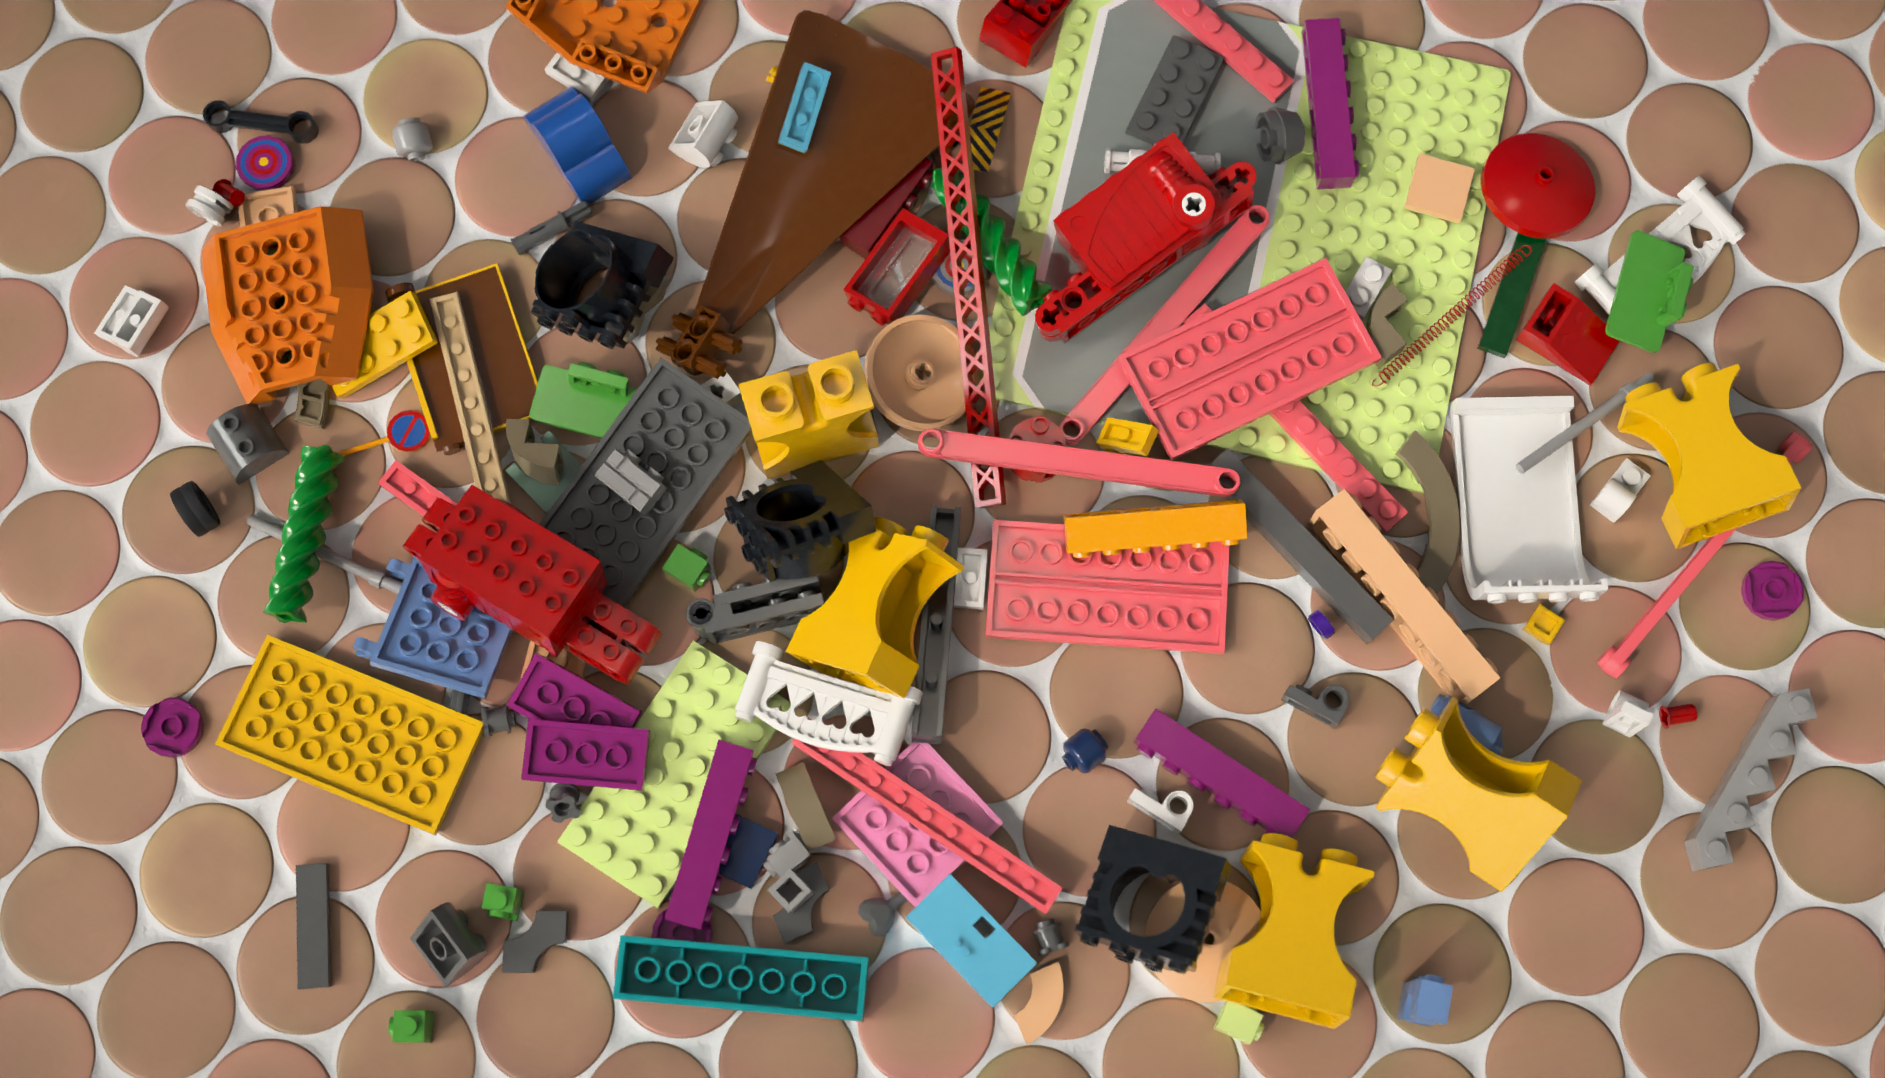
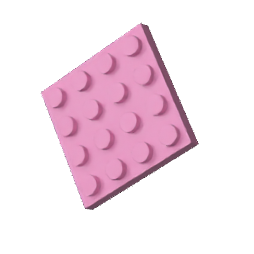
M912 742L897 756L896 761H893L891 766L885 768L988 838L1004 824L928 743ZM860 791L832 817V820L914 907L921 903L949 874H952L965 862L964 859L863 791Z

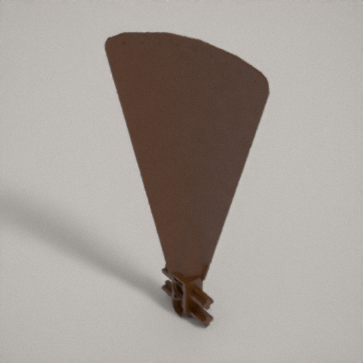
M803 10L797 14L695 309L697 313L693 318L681 312L678 315L674 314L672 316L674 322L671 326L682 331L683 334L678 341L666 336L663 338L658 337L656 340L658 344L655 348L656 351L671 357L673 364L684 368L692 376L705 373L718 379L720 376L724 377L726 375L724 369L727 365L714 359L720 349L732 355L736 352L740 353L742 351L740 345L743 342L741 339L730 334H735L940 146L932 70L826 15L809 10ZM806 62L831 72L808 149L805 153L779 144L778 140L801 67ZM952 84L945 92V99L949 102L956 93L955 86ZM966 92L969 119L974 111L975 101ZM953 112L948 120V127L953 130L958 122V115Z

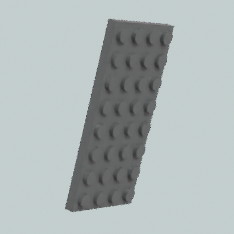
M660 358L539 525L601 561L607 580V585L601 594L625 608L751 434L752 429L749 419L669 362ZM617 448L623 453L629 449L641 459V462L638 464L646 471L651 467L664 477L661 483L667 487V490L647 515H643L595 477L596 472Z

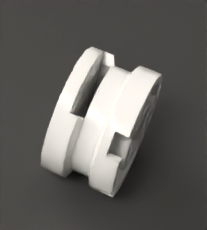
M197 185L194 190L195 196L193 199H189L185 206L198 217L201 216L207 219V222L221 227L225 221V214H229L233 209L232 204L212 190Z

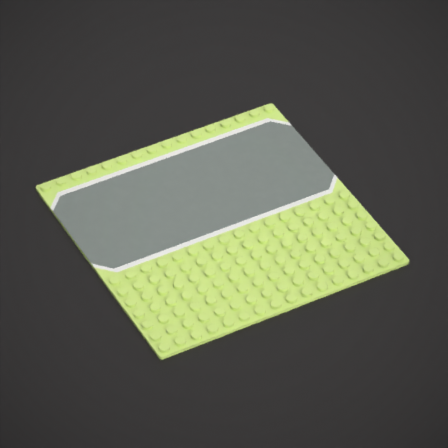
M1072 0L1065 11L1011 238L1020 241V258L1031 260L1036 264V280L1049 283L1052 286V291L1055 289L1061 291L1068 286L1067 281L1073 275L1081 272L1057 240L1053 220L1061 212L1079 202L1087 193L1102 185L1110 176L1119 172L1110 171L1109 174H1104L1106 148H1110L1111 151L1129 152L1130 149L1148 151L1153 146L1126 134V129L1172 36H1178L1211 51L1153 0ZM1210 8L1294 80V83L1273 104L1223 61L1183 143L1188 151L1196 152L1197 155L1220 153V168L1225 167L1227 169L1237 162L1250 163L1256 171L1252 206L1261 205L1265 207L1270 216L1268 226L1197 309L1205 303L1214 311L1324 258H1327L1346 292L1367 256L1392 271L1362 323L1366 328L1369 315L1377 299L1393 282L1405 296L1407 302L1403 309L1388 319V321L1407 343L1403 351H1407V347H1411V344L1418 340V337L1426 333V330L1430 329L1431 326H1434L1435 322L1438 323V319H1442L1443 315L1446 316V312H1449L1454 305H1457V302L1465 298V295H1469L1486 209V202L1481 190V172L1488 156L1498 145L1511 77L1510 71L1346 36L1345 45L1342 47L1343 54L1348 55V71L1345 72L1346 81L1350 80L1351 96L1348 98V106L1353 107L1354 122L1350 125L1351 133L1356 134L1357 146L1353 154L1354 160L1359 161V177H1355L1351 188L1317 190L1301 34L1303 27ZM1270 107L1297 112L1305 128V142L1302 152L1281 164L1263 161L1257 149V144L1261 143L1260 128L1255 129L1256 117L1258 113L1266 112ZM1419 153L1475 168L1462 219L1459 224L1404 208ZM1242 214L1213 234L1210 242L1205 247L1187 253L1065 344L1061 339L1050 342L1042 338L1035 322V313L1038 308L1022 316L1013 305L1011 297L999 286L989 327L996 400L1068 415ZM1253 215L1249 217L1255 224L1263 222L1259 216ZM1465 299L1462 300L1463 303L1468 304ZM1072 302L1068 307L1072 309L1077 308L1081 303ZM1458 303V305L1464 309L1465 313H1462L1458 306L1454 307L1461 314V317L1454 310H1451V313L1457 317V320H1454L1450 313H1447V316L1452 319L1453 324L1446 317H1443V320L1449 324V327L1445 326L1442 320H1439V323L1445 327V331L1438 324H1435V327L1442 334H1439L1434 327L1431 328L1438 338L1434 337L1431 331H1427V333L1432 336L1434 341H1431L1426 334L1423 335L1430 342V345L1423 338H1419V340L1425 344L1426 348H1423L1419 341H1416V345L1422 349V352L1415 345H1412V348L1418 352V355H1415L1411 348H1408L1414 359L1407 352H1404V355L1410 359V362L1406 361L1403 355H1400L1406 366L1399 359H1396V362L1402 366V369L1395 362H1392V365L1399 371L1398 373L1393 370L1392 366H1388V369L1395 376H1392L1387 369L1384 370L1391 380H1388L1384 373H1380L1382 379L1386 380L1387 383L1380 385L1383 381L1379 376V372H1383V369L1387 368V365H1391V361H1395V358H1399V355L1379 369L1373 364L1300 399L1306 408L1381 485L1424 494L1420 483H1417L1411 471L1395 453L1409 435L1416 430L1439 456L1467 310L1463 307L1462 303ZM1048 320V321H1047V322L1051 323L1052 325L1056 323V322L1053 323L1051 320ZM979 369V383H980V381H981L982 378L984 377V375H983V370H981V369ZM1131 384L1098 421L1105 424L1109 417L1152 425ZM1266 415L1204 445L1222 450L1229 448L1232 452L1324 472L1270 415Z

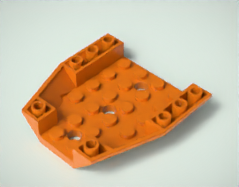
M508 0L505 8L570 64L646 94L664 81L703 1L617 0L613 7L607 8L602 5L604 0ZM663 17L668 20L665 26L658 28L652 25L656 18Z
M319 206L213 234L201 251L210 328L247 404L257 405L276 400V390L319 379L330 386L358 379L374 293L363 211L361 209ZM278 243L277 252L273 255H268V249L271 244ZM285 296V304L281 308L275 309L274 304L277 299ZM291 350V360L288 363L282 364L281 358L283 354Z

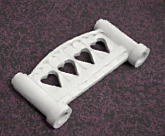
M1700 175L1677 194L1684 204L1649 233L1651 236L1691 251V258L1684 259L1683 262L1694 266L1692 273L1693 284L1714 262L1725 243L1729 241L1731 245H1734L1746 234L1742 230L1744 227L1705 187L1707 182ZM1690 226L1709 231L1712 239L1704 241L1702 248H1696L1693 245ZM1625 254L1605 272L1596 263L1574 282L1581 291L1585 289L1608 315Z
M756 641L752 654L755 656L735 708V718L752 723L753 718L758 717L773 728L794 739L825 749L859 753L872 752L875 754L874 761L887 766H891L893 761H896L915 705L920 704L923 695L921 690L910 686L905 699L783 663L781 659L784 650L769 643ZM787 685L791 702L790 709L782 712L779 707L769 708V699ZM815 694L819 712L818 717L815 720H808L806 715L802 717L796 716V708ZM842 702L847 720L846 726L842 729H837L834 724L825 725L823 723L824 716ZM870 711L875 728L874 735L867 738L863 736L862 732L853 734L851 731L852 725Z

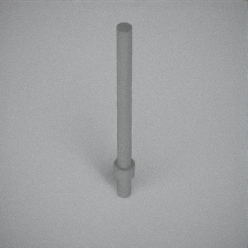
M1646 373L1635 382H1628L1622 386L1615 396L1517 463V470L1524 474L1626 402V395L1632 390L1644 384L1655 382L1654 376L1651 373Z
M254 514L248 517L247 525L282 540V527ZM323 546L315 551L318 558L368 580V584L378 589L385 588L396 594L399 593L402 583L388 577V573L378 568L370 569Z

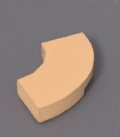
M1059 962L1030 974L1032 983L1030 1000L1023 1010L1014 1015L1026 1045L1047 1031L1060 1010L1064 985Z

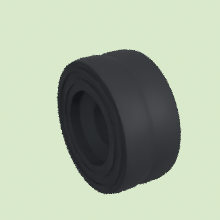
M188 481L170 493L173 505L180 517L196 536H203L220 525L219 517L213 505L194 481Z

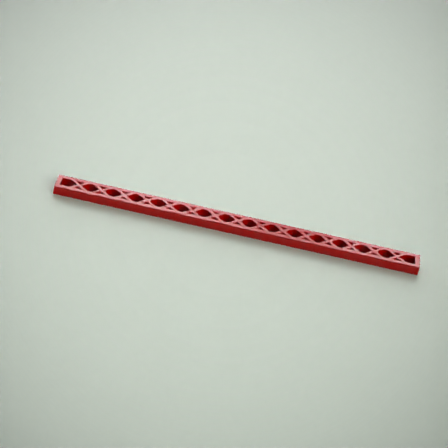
M953 47L931 53L967 431L968 434L978 435L979 430L985 425L989 428V436L1000 438L962 49ZM952 58L953 65L946 74L942 70V60ZM952 84L955 86L956 93L949 102L945 99V92ZM953 112L958 115V122L953 130L948 127V120ZM957 140L961 143V150L954 158L951 155L950 149ZM960 168L964 171V178L957 186L953 183V176ZM961 197H964L967 206L960 214L956 211V204ZM966 225L969 228L970 234L963 243L959 239L958 233ZM968 253L972 256V263L966 271L962 268L961 261ZM969 282H972L975 285V292L968 299L964 295V289ZM974 310L978 314V320L973 327H970L967 324V317ZM975 338L981 344V348L976 356L970 353V345ZM979 367L983 370L984 377L977 385L973 381L972 375ZM980 396L986 399L987 405L981 414L975 408V403ZM971 463L975 508L1005 505L1006 494L1003 467L990 466L985 471L981 464ZM988 483L995 487V499L984 500V489Z

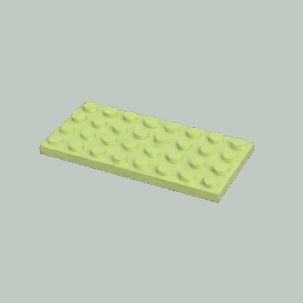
M693 640L634 727L650 730L644 791L594 787L580 807L581 815L571 820L557 842L659 909L675 886L718 740L754 750L752 757L758 760L777 729L758 717L753 718L752 723L735 718V708L747 674ZM776 693L769 699L768 706L769 708L779 707L780 711L786 712L790 709L791 702Z

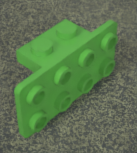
M1639 230L1631 233L1605 328V333L1608 336L1650 353H1656L1660 350L1666 327L1680 320L1686 312V296L1694 281L1692 278L1694 266L1683 262L1685 256L1683 248Z
M579 362L578 365L571 363L569 370L545 365L541 371L529 416L535 422L602 439L638 388L629 386L628 378L624 377V374L619 371L596 370L594 365L585 362Z

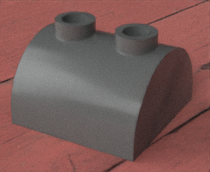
M255 404L241 405L225 412L207 430L208 438L239 485L290 454L261 407Z
M450 902L432 909L410 937V940L445 987L469 972L487 954L485 950L486 941L483 936L478 933L473 934L468 927V917L461 909L456 910Z

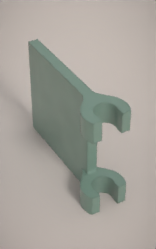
M549 430L540 439L544 444L560 445L564 459L560 485L539 482L525 475L515 463L505 470L546 513H548L582 466Z

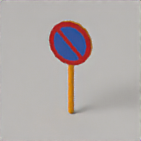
M412 410L402 411L390 420L386 437L337 453L347 456L389 441L399 451L415 452L425 446L431 434L425 416Z

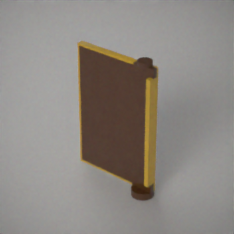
M498 263L415 291L414 285L409 282L393 285L385 291L388 304L409 291L416 293L438 341L434 346L407 361L431 437L438 453L443 451L444 455L456 454L461 451L460 445L465 444L430 298L454 292L460 294L493 432L505 430L507 419H529L531 421L529 413L538 385V379Z

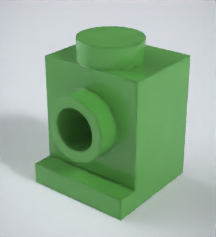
M486 883L482 908L488 910V917L518 921L524 891L518 888Z

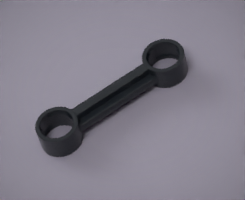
M221 100L208 103L203 110L204 121L216 133H226L233 127L290 134L293 140L300 144L310 143L318 135V125L312 116L305 111H296L289 115V117L232 110L226 102ZM219 110L228 111V116L223 122L219 124L211 123V118L215 112ZM304 120L311 122V126L306 133H293V129L298 122Z

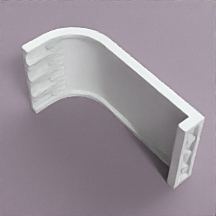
M1574 396L1456 398L1450 405L1456 497L1460 518L1461 563L1465 585L1473 600H1488V603L1496 604L1518 599L1520 603L1536 602L1537 599H1549V602H1564L1568 598H1580L1582 602L1599 600V597L1608 591L1607 578H1601L1595 584H1592L1584 567L1572 440L1524 474H1521L1516 468L1517 463L1571 426L1570 411L1574 408Z

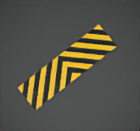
M981 87L969 125L973 170L986 173L989 171L1011 93Z

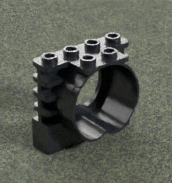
M575 221L571 231L565 233L564 236L551 244L539 261L535 272L534 288L537 299L532 304L535 307L532 308L531 313L538 318L536 322L547 329L552 330L553 327H556L560 332L568 336L576 333L577 336L587 342L592 343L595 339L598 343L609 349H614L615 346L624 349L627 345V342L623 340L626 332L633 333L635 329L631 325L633 318H640L643 312L639 307L642 301L648 303L651 298L647 291L650 286L659 288L674 257L657 243ZM608 268L606 276L598 289L589 298L578 304L580 292L590 277L599 270Z
M822 460L790 471V480L784 481L780 477L775 479V484L770 486L766 484L759 485V491L754 495L749 490L743 491L742 501L738 502L733 496L726 497L727 507L724 508L725 516L729 524H734L739 534L743 537L744 545L741 546L745 560L747 562L751 561L759 575L763 574L769 582L776 579L809 578L827 572L837 566L848 555V542L876 532L872 506Z
M1109 825L1097 858L1100 863L1097 872L1093 874V883L1091 889L1087 891L1086 896L1088 898L1085 906H1082L1080 911L1081 918L1079 923L1076 924L1074 931L1084 944L1097 947L1098 943L1109 946V950L1116 954L1115 958L1122 962L1133 964L1134 960L1145 963V968L1158 973H1162L1163 969L1180 974H1186L1187 970L1196 972V963L1199 954L1202 953V945L1205 936L1208 935V927L1211 919L1214 917L1216 903L1221 900L1231 870L1227 858ZM1151 873L1156 878L1165 877L1169 883L1180 881L1185 894L1184 908L1181 916L1170 929L1155 936L1145 937L1129 933L1117 923L1114 917L1116 902L1125 887L1133 880L1144 874Z

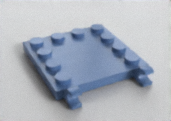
M413 557L411 564L391 558L387 566V570L390 571L389 576L399 580L404 579L378 642L357 637L353 645V649L357 650L355 654L360 657L371 658L369 662L373 667L486 699L513 630L493 619L492 616L483 613L477 607L473 609L465 621L453 617L430 599L437 585L430 581L417 558Z

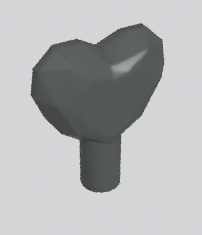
M900 891L889 900L882 898L866 899L859 905L858 914L863 920L869 922V929L873 935L882 937L893 926L895 910L908 900Z

